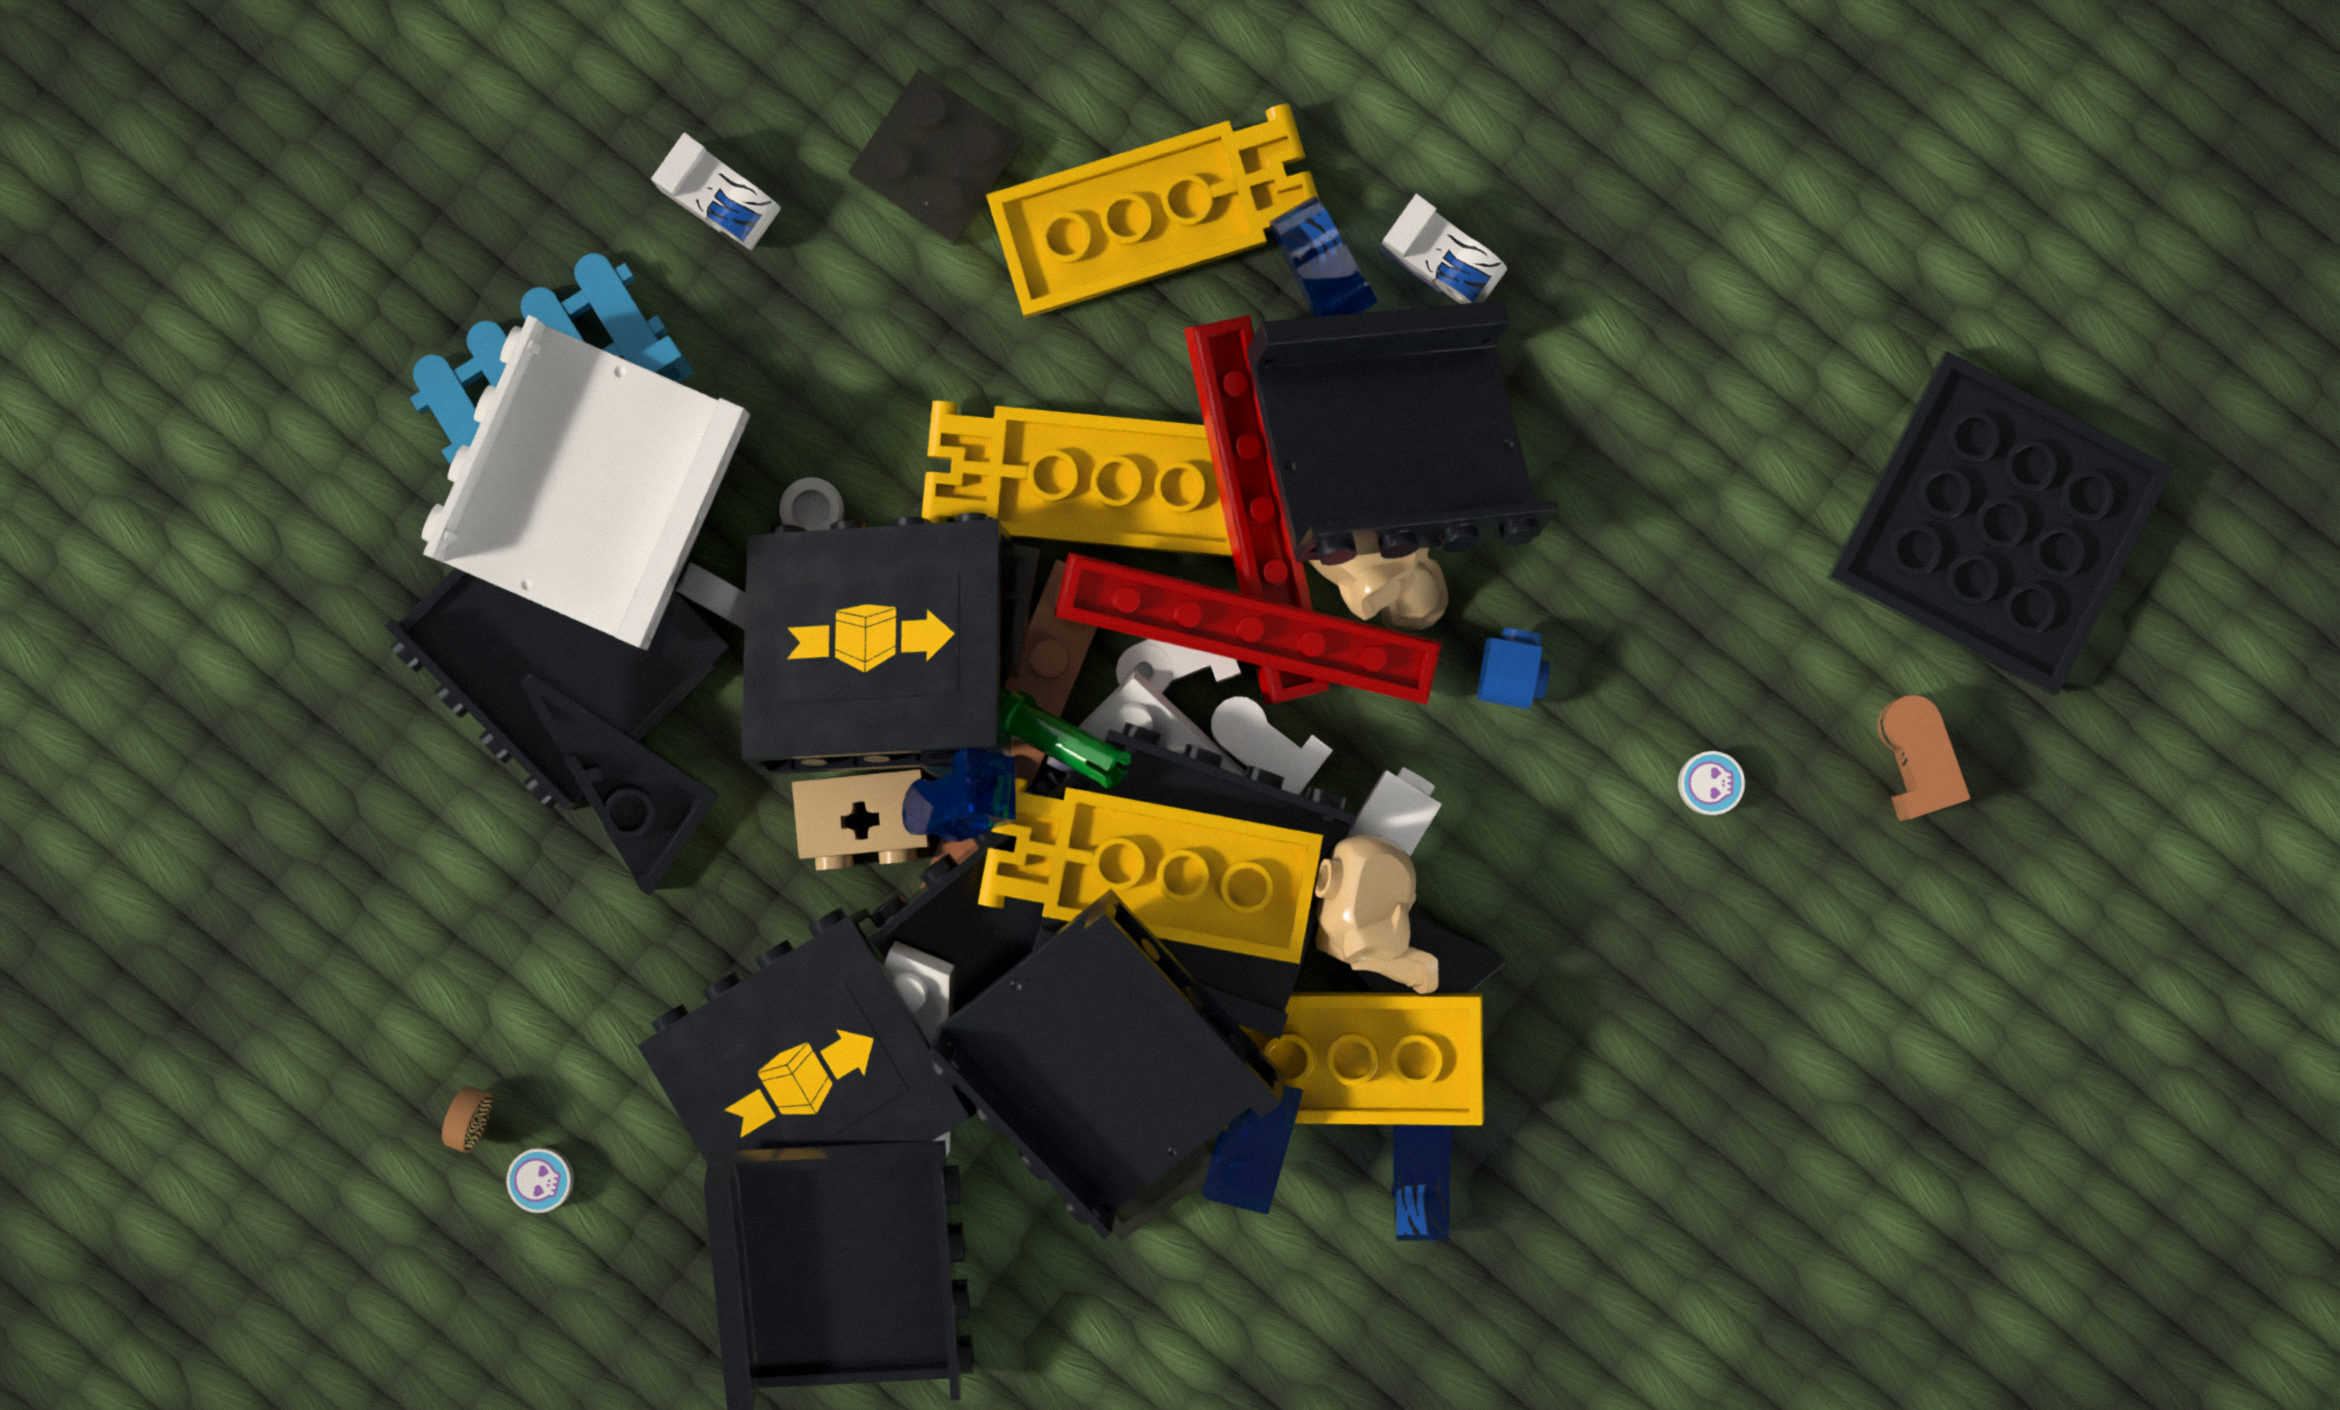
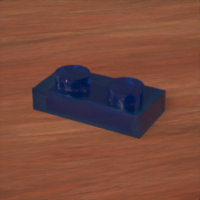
M1284 1083L1281 1104L1262 1119L1250 1107L1220 1130L1202 1196L1211 1201L1266 1215L1269 1214L1303 1089Z

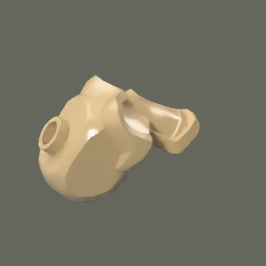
M1420 548L1408 556L1396 559H1385L1381 557L1380 553L1357 555L1348 562L1331 566L1321 565L1320 560L1308 561L1320 574L1339 586L1341 597L1351 612L1363 620L1374 617L1381 610L1382 623L1388 628L1422 630L1434 625L1443 616L1448 606V590L1439 564L1428 555L1429 548Z
M1358 834L1339 841L1330 852L1329 858L1324 859L1320 863L1316 872L1314 889L1318 897L1316 916L1319 922L1315 937L1317 950L1324 951L1343 962L1350 963L1352 970H1367L1380 973L1394 981L1412 987L1419 994L1435 991L1438 987V959L1430 953L1409 946L1411 933L1408 914L1416 900V873L1409 855L1394 841L1379 835Z

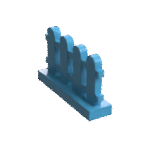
M597 253L587 254L579 259L574 269L575 279L582 290L565 301L560 302L551 290L544 287H536L529 290L521 300L520 308L525 320L530 315L537 318L544 325L582 342L585 341L572 320L593 308L614 341L602 349L603 351L677 383L682 382L695 373L682 351L669 335L660 341L658 340V338L668 333V330L658 315L648 321L643 316L626 288L636 279L625 263L614 269L603 255ZM492 321L478 322L469 330L467 346L474 358L454 370L443 357L427 355L422 357L413 369V379L420 392L410 397L421 415L431 409L452 444L441 451L450 465L458 449L463 444L471 446L480 425L479 422L474 420L476 405L465 387L483 376H486L491 386L497 387L506 363L500 361V356L508 336L499 325Z

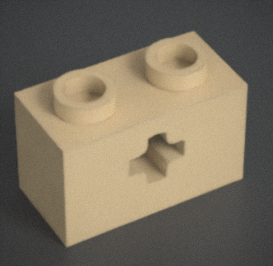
M910 770L792 782L799 859L815 858L816 871L854 867L853 855L879 852L880 864L918 861L917 848L931 847L927 796H922L926 791V786L911 793H908V791L926 784L925 772L923 770ZM865 803L867 812L879 814L880 825L870 827L868 838L861 840L858 830L849 829L846 824V817L857 815V804Z

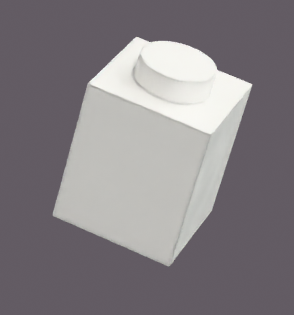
M1402 767L1397 776L1387 770L1384 771L1357 814L1355 824L1351 825L1345 838L1358 834L1379 835L1394 841L1410 857L1442 805L1430 797L1435 786Z

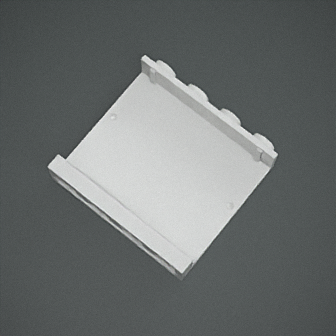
M528 315L523 328L514 326L504 343L500 361L506 363L497 387L488 385L477 404L474 420L479 422L480 425L471 446L463 444L458 449L451 463L448 480L454 482L446 503L444 506L436 504L425 522L422 539L428 543L423 554L608 633L638 648L648 650L750 414L738 405L722 398L716 400L544 325L537 318Z

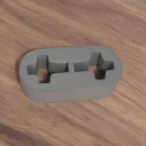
M690 562L675 591L745 630L746 593Z

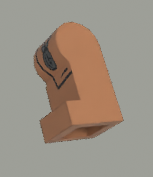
M1918 695L1904 696L1885 705L1879 713L1877 721L1878 735L1883 744L1894 751L1907 792L1891 797L1899 821L1909 820L1969 800L1970 796L1942 716L1936 705L1926 697Z

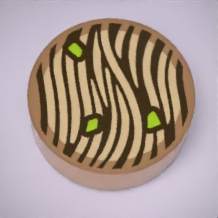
M470 1085L462 1088L457 1093L449 1107L442 1128V1140L445 1146L466 1154L475 1148L491 1114L493 1104L491 1093Z

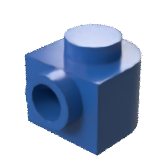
M1504 627L1502 639H1485L1477 686L1478 701L1528 710L1533 698H1544L1549 680L1550 662L1541 660L1543 647L1540 646L1542 634Z

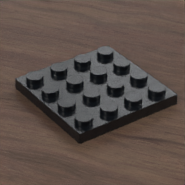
M1946 351L1941 354L1826 578L2052 696L2057 695L2174 468Z

